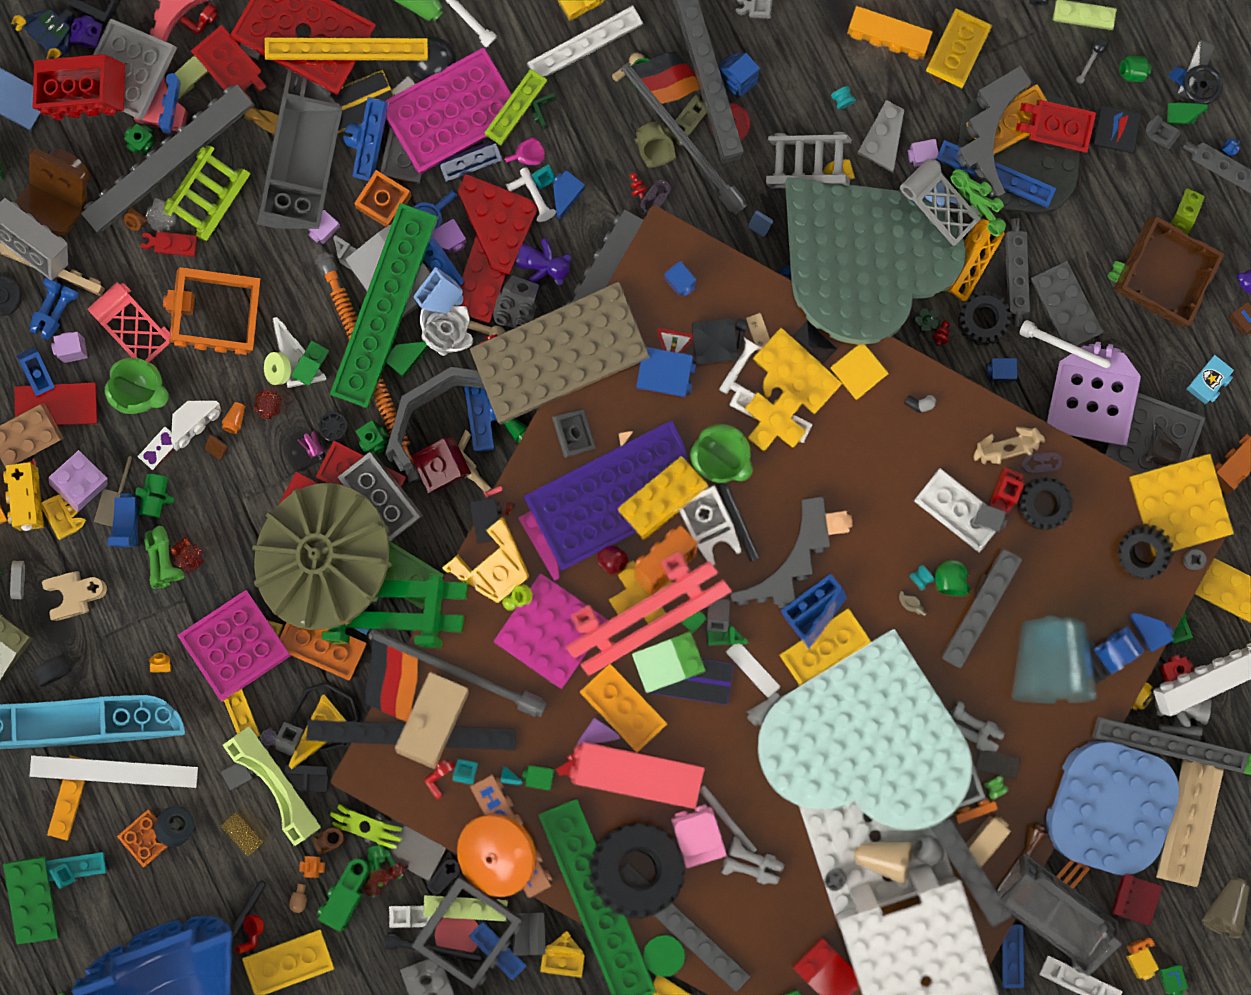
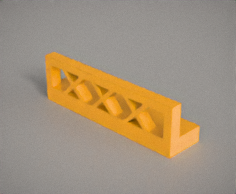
M980 219L969 232L964 241L965 263L955 282L945 290L954 294L963 302L969 298L1005 235L1003 232L998 237L995 236L994 240L990 242L991 233L987 228V224L990 221ZM985 248V255L980 259V252ZM972 266H975V273L973 276H970V269ZM965 283L966 289L964 290L963 294H961L958 290L960 289L961 285Z

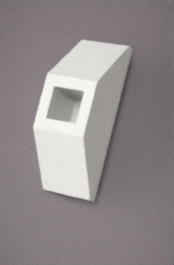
M187 401L173 413L171 442L176 451L187 446L195 434H200L205 429V425L219 417L222 410L217 401Z

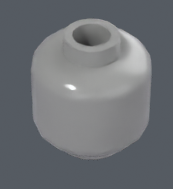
M922 835L913 844L915 858L923 863L934 865L943 858L944 849L938 839L932 836Z

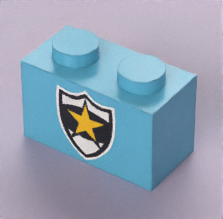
M1214 355L1187 387V390L1204 404L1209 401L1214 402L1220 394L1219 388L1222 385L1226 387L1232 380L1231 373L1234 370Z

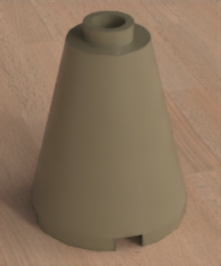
M1240 878L1229 880L1202 919L1206 927L1221 935L1223 932L1230 933L1229 937L1241 938L1249 894V886L1246 885L1247 882Z

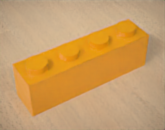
M856 6L848 29V34H851V37L854 39H865L874 46L880 47L883 45L889 47V50L895 53H900V51L907 53L913 59L924 58L933 32Z

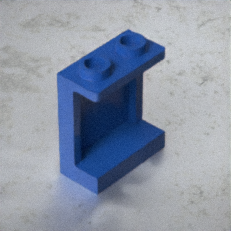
M646 347L650 358L641 361L636 389L676 395L685 398L686 393L690 394L692 382L688 381L690 373L694 374L696 361H692L693 356Z

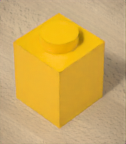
M1148 947L1144 951L1139 950L1137 954L1130 953L1126 955L1136 977L1139 979L1147 980L1155 976L1154 972L1159 970Z

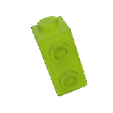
M1187 188L1170 224L1188 235L1196 221L1204 196Z

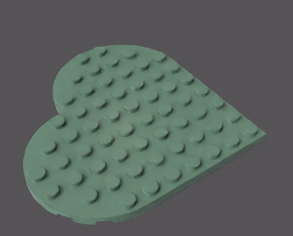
M787 177L785 185L793 294L798 307H802L810 323L817 329L822 328L830 333V337L851 344H872L880 342L881 339L888 336L891 337L906 321L911 310L912 298H928L941 291L944 292L960 275L965 263V244L963 238L956 245L952 246L913 200L908 199L901 191L855 185L844 186L839 183L823 184L815 180ZM926 198L922 199L926 206L932 207V202ZM937 211V218L941 222H945V211ZM950 226V233L954 238L958 236V227Z

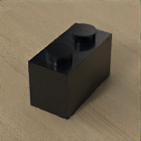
M495 498L470 502L477 544L495 541L487 530L499 520L498 514H502L500 501L496 502Z

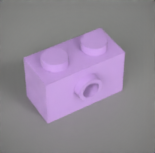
M78 332L54 336V343H52L53 354L57 355V358L61 359L64 363L88 358L85 339Z

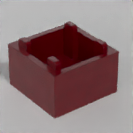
M455 437L443 438L411 456L428 493L440 491L471 474Z

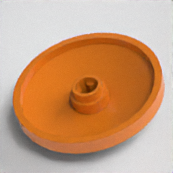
M501 814L482 815L470 822L463 829L459 837L457 846L459 865L467 880L479 891L496 897L509 896L524 888L531 880L536 867L535 847L527 831L514 819Z

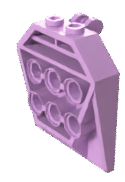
M1101 342L1083 346L1081 349L1109 360L1111 366L1104 368L1073 353L1059 362L1047 423L1073 437L1127 447L1141 376L1125 353H1121L1120 349L1113 348L1112 344H1109L1106 350L1101 349ZM1075 377L1083 379L1080 385H1074L1071 381ZM1094 381H1101L1103 386L1095 389L1092 387V383ZM1116 384L1123 387V390L1119 393L1112 390V387ZM1071 400L1078 403V406L1074 409L1067 407V403ZM1090 404H1095L1098 406V410L1096 412H1089L1087 407ZM1110 408H1116L1118 414L1116 416H1109L1107 411Z

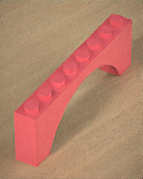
M159 0L161 1L160 7L156 9L154 20H156L155 28L151 29L150 35L166 42L178 20L190 9L208 0ZM164 77L143 121L134 117L136 123L161 127L158 125L160 114L164 112L162 100L163 95L167 94L168 91ZM178 102L172 127L173 131H177L182 125L186 124L188 116L186 109Z

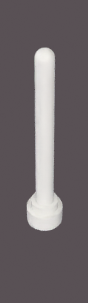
M446 0L480 35V42L485 47L497 37L492 31L485 30L457 0Z
M1026 320L1020 329V335L1026 338H1039L1104 368L1111 366L1109 360L1038 330L1033 322Z

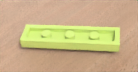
M424 895L423 916L431 917L444 897ZM456 897L442 917L506 921V917L476 898ZM498 900L507 907V900Z

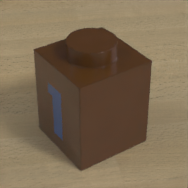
M1247 302L1228 316L1242 336L1246 333L1251 335V305Z

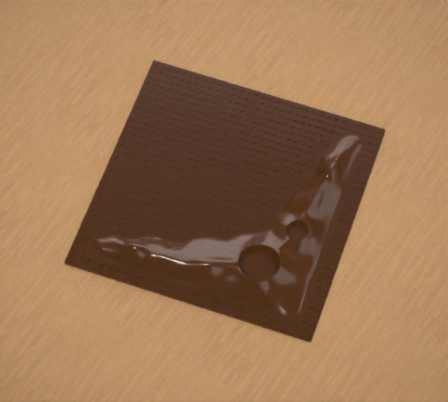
M651 206L607 285L608 287L617 282L621 283L646 347L662 350L656 332L658 328L693 334L692 322L734 318V326H736L738 319L747 322V317L761 313L770 339L782 328L821 363L793 337L806 321L809 323L810 321L806 318L807 315L802 307L797 305L791 280L658 206ZM679 261L683 263L696 279L695 290L686 297L684 294L679 297L664 279V274ZM749 325L743 337L742 349H737L738 359L745 348L744 338L755 344ZM819 328L817 330L837 348L827 361L822 364L836 377L830 368L859 344L839 341L830 337V333ZM735 329L736 346L740 333L737 329ZM892 336L881 339L877 343L865 344L888 372V375L860 398L855 400L842 384L815 414L811 413L803 404L800 405L793 415L812 424V427L804 442L798 441L794 448L779 436L774 438L765 451L748 439V436L760 421L729 405L736 393L735 391L730 389L726 394L719 390L737 361L696 365L694 374L690 373L688 380L692 382L690 394L686 393L685 398L636 389L640 362L540 406L494 487L501 486L503 491L489 496L488 499L495 498L496 502L500 501L502 514H498L499 519L503 517L529 574V577L520 585H527L531 588L541 573L587 606L590 605L594 611L607 620L618 616L609 600L626 590V587L618 575H610L598 566L599 552L564 570H561L558 565L559 579L554 581L518 518L531 511L523 496L621 446L619 433L633 431L625 442L626 444L672 420L684 444L688 464L694 470L695 468L692 465L690 456L691 449L704 429L717 424L729 425L739 430L749 442L751 450L750 461L753 467L751 476L744 481L730 480L727 484L760 558L750 562L734 526L741 553L737 554L726 541L715 543L712 547V553L715 561L714 567L718 573L699 584L703 591L724 580L732 591L730 593H735L758 585L773 575L790 555L799 535L802 519L801 500L823 497L825 514L847 511V515H851L852 527L849 528V532L828 535L830 547H825L826 552L813 553V549L809 550L812 574L808 575V579L796 581V578L792 577L794 597L797 599L831 574L847 596L833 618L849 609L871 642L895 629L949 714L955 703L961 701L965 705L964 710L967 714L985 723L991 721L1005 733L1002 740L991 737L992 735L990 734L987 737V740H991L999 745L996 752L982 751L975 747L976 743L964 737L985 799L988 798L989 801H995L998 809L960 824L956 822L954 814L958 813L957 809L949 816L965 844L989 815L993 818L997 815L1008 824L1007 829L1010 833L981 866L982 871L995 891L1022 855L1026 847L1029 824L1034 825L1037 822L1046 827L1047 810L1053 807L1065 772L1062 767L1067 757L1076 748L1088 744V741L1097 740V738L1092 737L1097 717L1124 723L1167 645L1165 644L1149 652L1128 615L1137 613L1164 621L1165 624L1168 623L1174 632L1226 538L1224 536L1175 550L1171 558L1172 560L1164 572L1150 580H1147V578L1139 580L1138 576L1131 577V572H1125L1123 570L1125 566H1120L1119 561L1121 558L1117 557L1122 538L1136 526H1143L1129 478L1139 474ZM694 340L683 353L693 356L692 361H696ZM755 350L739 372L735 383L750 390L753 394L758 392L766 399L762 387L768 372L753 360L758 353ZM774 388L767 400L773 404L781 396L782 391ZM909 395L918 401L926 398L928 395H932L936 399L935 407L922 413L908 407L904 402ZM584 409L596 449L565 459L552 417ZM1024 427L1028 429L1036 428L1045 438V442H1039L1038 450L1033 449L1031 455H1028L1026 452L1001 459L999 464H992L990 460L983 464L981 458L977 461L974 460L975 451L978 448L977 443L982 442L990 434L994 435L992 443L1018 437L1020 433L1016 428ZM1006 445L1003 449L1011 452L1017 446ZM1005 467L1024 475L1022 491L1027 484L1035 479L1052 477V479L1060 480L1061 483L1067 486V490H1070L1072 493L1070 496L1073 499L1071 506L1073 510L1070 512L1068 520H1065L1061 526L1047 530L1036 529V527L1030 526L1026 520L1024 521L1022 513L1019 512L1020 504L1017 501L1012 506L1009 514H1005L1007 522L1004 529L995 532L983 549L978 552L914 502V500L940 468L988 506L1001 471ZM696 471V473L706 482L708 487L715 484V487L723 501V498L717 487L722 483L708 480ZM1042 491L1036 495L1034 506L1040 515L1049 516L1055 512L1057 500L1051 492ZM701 508L699 515H703L705 518L709 517V509ZM678 511L646 539L643 540L636 532L612 545L617 546L627 554L628 563L631 561L636 563L641 556L644 555L646 557L650 554L651 548L657 542L662 543L666 539L667 533L673 528L677 529L682 526L689 534L690 532L680 511ZM473 525L457 555L471 570H474L501 546L496 541L477 544ZM1138 542L1135 544V553L1140 560L1144 562L1156 560V556L1152 557L1149 543ZM1003 547L1021 557L1022 561L960 669L942 659L941 655L975 600L973 594L980 574H989L995 559ZM699 548L697 549L696 557L687 564L689 573L708 562ZM1198 549L1204 552L1206 555L1204 567L1199 570L1186 568L1183 564V556L1187 551ZM948 560H956L967 568L969 576L966 577V582L971 587V590L967 596L945 595L938 592L936 582L934 581L928 583L922 591L909 575L912 572L918 571V567L923 565L935 579V572L940 564ZM447 572L442 580L444 582H462L451 572ZM675 578V579L670 580V581H671V583H673V582L677 581V579ZM468 584L467 600L442 599L440 613L442 615L465 616L463 632H438V638L443 640L442 648H427L414 643L415 635H421V631H414L407 645L518 694L524 693L526 690L538 695L547 702L546 708L541 717L531 716L518 710V705L515 704V701L418 659V681L412 710L429 673H433L468 688L469 695L454 726L516 729L515 750L444 748L437 764L446 760L447 762L452 761L456 767L457 759L478 763L473 784L492 774L495 778L499 776L501 780L503 767H507L521 779H523L524 768L528 769L529 764L554 769L550 790L525 786L526 781H522L520 785L503 783L504 788L501 790L504 796L509 795L514 806L511 809L513 813H518L523 821L521 826L529 833L533 840L535 851L538 850L543 862L540 864L543 870L548 869L553 879L550 881L551 887L532 897L583 925L538 814L578 799L596 846L604 836L620 825L642 822V824L646 825L648 823L656 825L657 829L667 831V836L671 840L673 838L678 843L676 846L681 851L672 818H675L674 814L686 810L688 814L694 812L695 809L577 785L571 782L572 778L569 775L559 776L556 768L568 761L566 757L574 753L579 739L594 718H597L617 732L580 693L605 668L603 667L589 676L581 667V664L602 651L597 645L589 649L561 689L493 642L515 610L505 609L502 600L497 603L475 590L474 586ZM685 592L663 605L662 608L668 613L678 607L682 601L685 603L691 598ZM900 592H903L905 596L918 598L921 606L924 608L923 610L927 614L923 616L921 613L918 614L905 609L899 600ZM730 593L723 596L722 599L730 600L728 624L733 626L738 633L748 640V644H742V646L780 686L776 693L783 698L800 687L779 656L801 641L782 615L781 610L783 608H779L778 604L773 605L772 597H769V601L757 603L756 599H749V604L736 605V601L731 602ZM708 606L700 610L706 618ZM643 617L609 638L615 644L648 625ZM707 619L694 633L679 622L610 663L667 725L638 752L620 734V739L595 744L703 767L704 771L700 788L703 785L707 787L757 849L754 852L755 854L775 856L778 861L784 864V868L780 872L766 867V872H771L779 876L780 879L778 884H763L757 882L756 877L742 872H732L728 875L722 874L721 868L726 858L724 856L686 868V872L683 875V879H685L683 887L680 888L678 897L672 902L750 975V978L737 992L654 915L642 919L626 918L643 959L645 946L652 938L658 935L673 936L680 941L684 948L685 959L683 966L673 975L708 995H782L796 988L800 995H819L793 969L792 964L821 936L853 969L854 967L843 933L835 917L799 805L783 798L771 786L761 767L758 741L762 726L759 724L753 725L747 718L749 716L747 711L766 701L768 697L726 653L734 644L707 645ZM1128 626L1142 645L1144 652L1132 662L1123 665V668L1094 685L1072 649L1091 638L1095 646H1098L1102 642H1107L1106 638L1116 631L1118 633ZM691 632L701 659L734 664L728 705L645 693L646 690L632 654ZM1086 645L1102 674H1104L1105 671L1090 646ZM1081 648L1079 652L1095 678L1099 677ZM371 707L363 721L372 723H407L374 707ZM952 718L953 721L959 724L960 726L978 733L977 729L971 727L970 725L960 720ZM351 743L331 779V784L457 854L458 841L463 829L476 818L485 815L470 788L472 784L453 781L454 768L434 781L443 794L441 798L436 800L424 781L428 775L437 770L436 768L433 769L398 754L395 749L396 745ZM1002 775L1003 784L1008 787L1009 791L1001 796L990 799L988 796L989 791L984 787L983 783ZM699 792L696 807L704 804L707 807H711ZM978 801L967 804L965 806L969 805L970 808L978 806ZM712 808L726 855L740 863L758 868L759 865L728 855L731 840L736 836ZM863 813L864 821L870 822L873 820ZM871 831L869 834L870 840L873 842L880 840V831ZM1049 834L1033 850L1030 856L1043 867L1054 850ZM632 851L622 857L618 866L619 871L629 862L651 884L653 883L656 870L654 863L646 854ZM948 857L953 875L961 882L989 967L1016 917L1010 914L1011 917L993 927ZM1019 865L1001 890L1002 893L1005 894L1021 878ZM882 875L884 881L892 880ZM1024 882L1009 898L1022 907L1034 884L1028 885ZM916 895L880 907L882 916H887L920 905L922 900ZM928 975L920 979V985L923 987L930 986L932 982L931 977ZM859 987L852 995H863L861 988Z

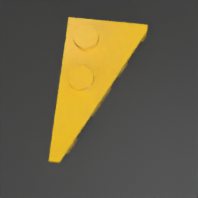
M322 695L311 720L346 721L328 698ZM306 727L289 763V767L293 769L327 742L307 741Z

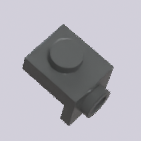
M1159 115L1150 120L1146 128L1150 140L1168 149L1171 148L1181 134L1179 129L1163 122Z

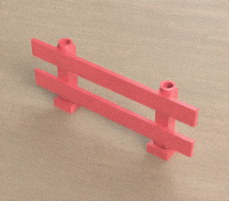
M680 551L662 561V565L670 580L676 578L677 581L601 626L590 605L574 613L571 616L577 630L581 634L584 632L587 634L567 645L566 649L575 658L597 645L602 652L583 662L581 667L589 676L732 592L724 580L705 591L699 586L700 583L718 573L712 563L709 561L689 573V568ZM686 592L691 599L621 641L614 644L609 638Z

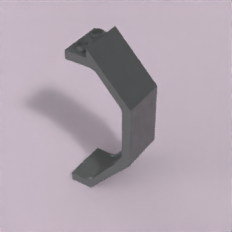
M450 367L401 397L386 450L389 462L395 460L399 470H405L407 475L414 471L411 461L401 447L412 412L454 386L485 389L478 371Z

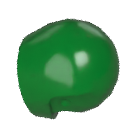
M948 560L940 564L935 572V582L939 593L951 596L969 595L971 587L966 582L969 572L965 565L956 560Z

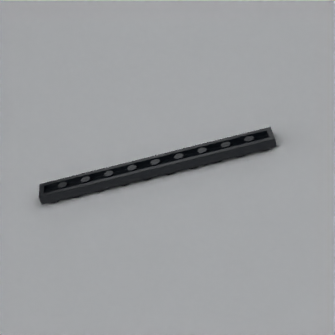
M308 719L307 741L397 745L406 724ZM454 726L445 747L515 750L516 729Z

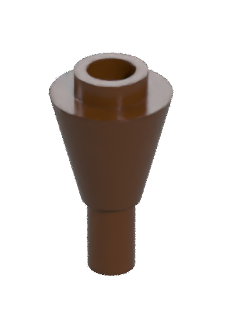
M1037 822L1034 825L1029 824L1026 847L1023 851L1029 857L1048 834L1044 825Z

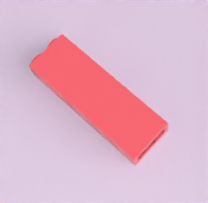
M583 741L576 745L574 751L576 762L575 766L571 767L569 777L572 778V783L693 809L696 808L704 771L703 767Z

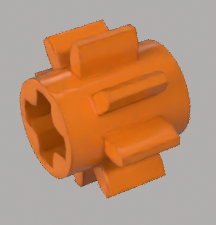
M305 856V862H300L299 871L304 872V877L319 878L320 872H325V863H320L321 857Z

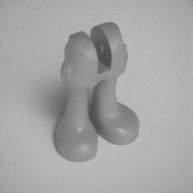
M957 701L949 715L978 730V733L954 722L963 737L976 743L975 747L982 751L996 752L999 745L991 740H987V737L990 734L992 735L991 737L1002 740L1005 733L991 721L985 723L970 716L964 710V703Z
M733 837L729 845L728 855L745 859L759 866L757 868L743 864L726 856L722 864L721 873L728 875L732 872H742L756 877L759 883L778 884L780 877L765 870L766 867H769L772 870L782 872L784 864L770 854L761 856L746 850L742 846L741 840Z

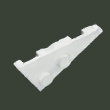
M277 317L273 318L279 352L286 354L291 365V374L286 382L287 388L305 385L291 377L305 350L289 333L286 326ZM318 370L311 383L326 381V376Z

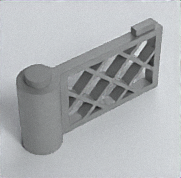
M926 159L900 186L901 192L919 206L952 246L956 245L981 219L978 216L980 214L973 205L969 206L942 175L941 165L935 159ZM939 181L944 186L945 194L936 193V184ZM925 196H932V207L926 206L922 201ZM937 197H945V208L937 207ZM949 198H955L958 202V209L950 208ZM937 211H945V222L939 221ZM950 212H958V223L950 222ZM963 213H968L973 219L969 224L963 223ZM950 226L958 227V236L956 238L950 233Z

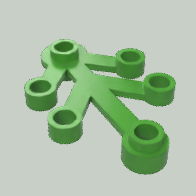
M960 169L953 171L951 181L959 189L961 197L967 203L970 201V204L979 211L980 214L978 216L980 218L983 215L987 217L990 221L987 224L988 231L998 237L1005 231L1006 224L1002 219H996L987 206L995 212H999L1004 207L1003 202L998 198L991 200L985 197L992 191L991 186L987 182L979 184L971 180L966 171Z

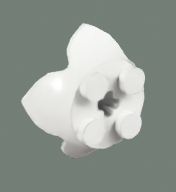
M453 306L447 313L422 309L420 314L422 340L431 349L443 356L450 352L469 348L473 343V338L471 334L467 333L470 322L467 307Z

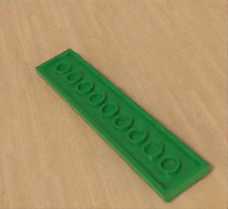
M399 203L330 395L369 409L439 218L438 216Z
M578 799L538 814L611 994L652 995L656 993L626 917L621 914L618 916L612 913L613 910L609 907L605 908L601 904L602 900L599 896L596 897L593 892L594 886L593 883H590L589 879L591 875L589 863L592 860V853L597 846Z

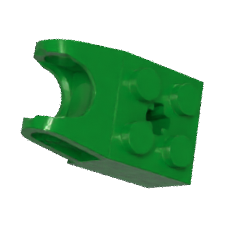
M354 859L348 864L337 885H332L327 894L330 897L327 904L323 903L317 913L320 915L319 921L339 932L345 930L363 896L360 890L370 873L367 861ZM358 863L363 866V872L360 875L354 872V867Z

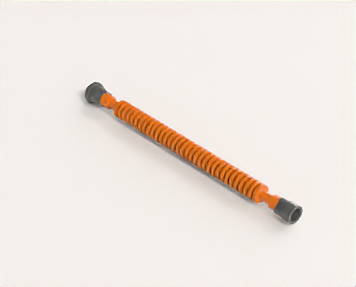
M325 252L317 256L315 264L318 265L322 276L325 275L327 283H330L333 289L330 295L334 297L332 300L335 302L334 305L337 307L339 316H342L340 319L343 321L342 324L345 326L347 335H350L348 337L350 340L357 321L356 313L353 312L354 308L351 307L350 299L347 298L346 289L340 288L337 281L339 278L333 260L334 255ZM379 379L373 397H376L374 400L378 402L376 405L379 407L378 410L381 412V416H384L382 419L386 421L384 424L388 426L386 429L389 431V436H391L397 412H395L396 408L393 407V402L390 403L392 399L388 398L390 394L387 393L388 389L385 388L384 380ZM404 435L401 447L414 469L410 474H406L409 483H414L421 480V476L407 446L410 445V442L406 441L408 437Z

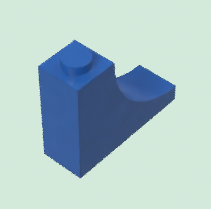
M120 494V497L114 498V518L112 531L108 537V546L138 547V498L132 497V494Z

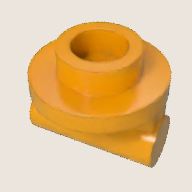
M156 653L149 659L150 672H171L170 657L168 655Z

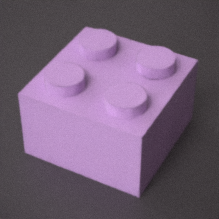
M78 450L49 476V485L79 512L107 486V477Z

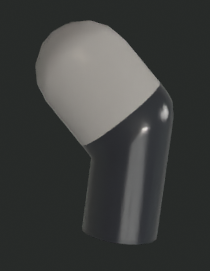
M909 395L904 404L922 413L932 410L935 407L936 399L934 396L928 395L926 398L918 401Z

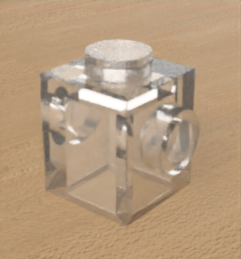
M155 198L152 207L149 206L146 212L147 221L154 230L162 232L164 229L169 231L170 226H174L177 215L174 212L171 216L163 214L162 212L165 209L163 206L166 201Z

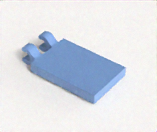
M0 68V115L32 131L41 116L40 111L32 108L33 86Z

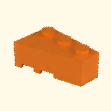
M1246 434L1239 441L1241 445L1236 450L1232 448L1225 455L1227 460L1223 464L1219 462L1214 466L1220 489L1225 494L1235 490L1238 484L1251 472V435Z

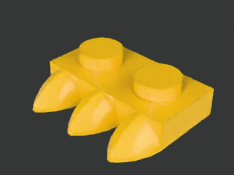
M60 495L41 502L40 506L57 538L60 540L76 533L82 528L86 520L83 518H72L77 514V511L72 506H66L68 502Z

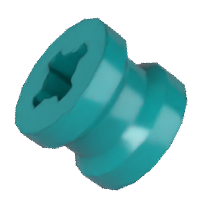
M845 86L831 94L832 99L837 102L836 107L838 110L844 109L856 102L855 97L850 94L851 89L849 86Z
M923 565L918 567V571L912 572L909 575L922 591L928 583L935 581Z

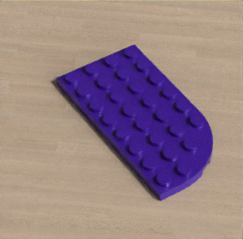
M672 420L523 496L561 570L601 551L608 545H612L636 533V530L620 514L618 508L681 456L688 463L684 444Z

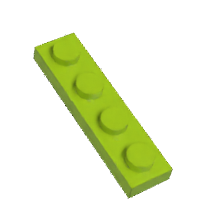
M530 69L487 128L485 135L499 145H502L532 104V101L535 100L543 89L547 79Z

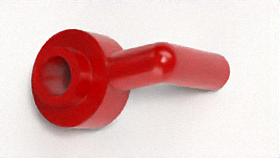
M211 3L207 5L201 13L197 25L185 16H182L179 22L195 34H201L205 26L209 22L212 24L218 17V13H216L217 8Z
M443 760L436 765L437 770L424 779L436 800L441 798L443 794L434 781L455 768L452 761L447 762Z
M257 914L247 916L244 919V929L249 935V942L236 946L235 952L237 954L257 947L258 935L263 932L264 922Z

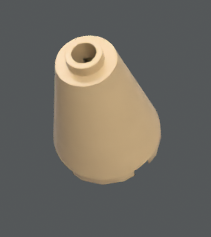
M909 842L860 843L859 847H855L853 858L857 859V864L898 883L905 884L910 870L908 867L912 860L913 844Z

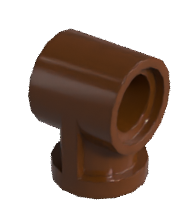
M329 828L312 836V840L319 855L341 847L345 842V834L338 828ZM332 832H336L339 835V841L336 844H332L329 841V835Z

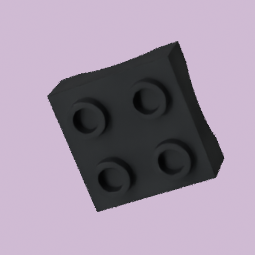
M734 318L692 322L696 365L738 361Z

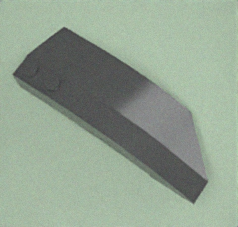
M290 69L287 72L257 224L272 228L319 229L343 109L330 96L329 90Z

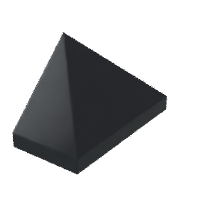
M808 321L793 335L822 364L837 350Z

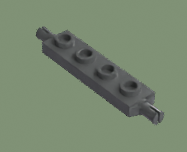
M1188 141L1185 142L1183 148L1193 153L1192 161L1251 194V170L1203 142L1198 146Z
M1019 218L1011 219L1012 230L1005 233L1007 304L1009 306L1008 311L1015 318L1014 327H1022L1023 315L1030 312L1027 232L1020 231Z

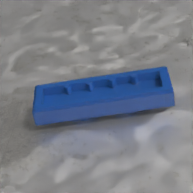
M484 921L469 935L487 956L500 939ZM509 947L504 952L500 950L496 956L499 958L496 965L511 980L527 966L518 956L514 955Z

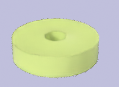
M272 352L266 357L264 373L269 383L281 385L288 381L291 374V365L286 354Z

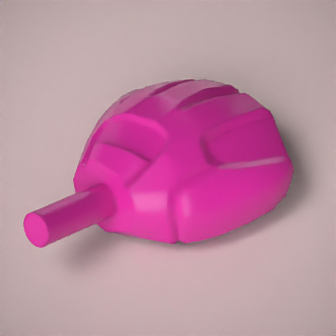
M531 137L522 141L517 147L516 154L506 157L505 161L507 163L518 159L523 164L538 165L543 161L545 151L537 138Z

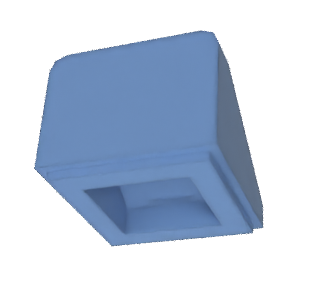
M756 211L748 227L765 237L773 225V220Z

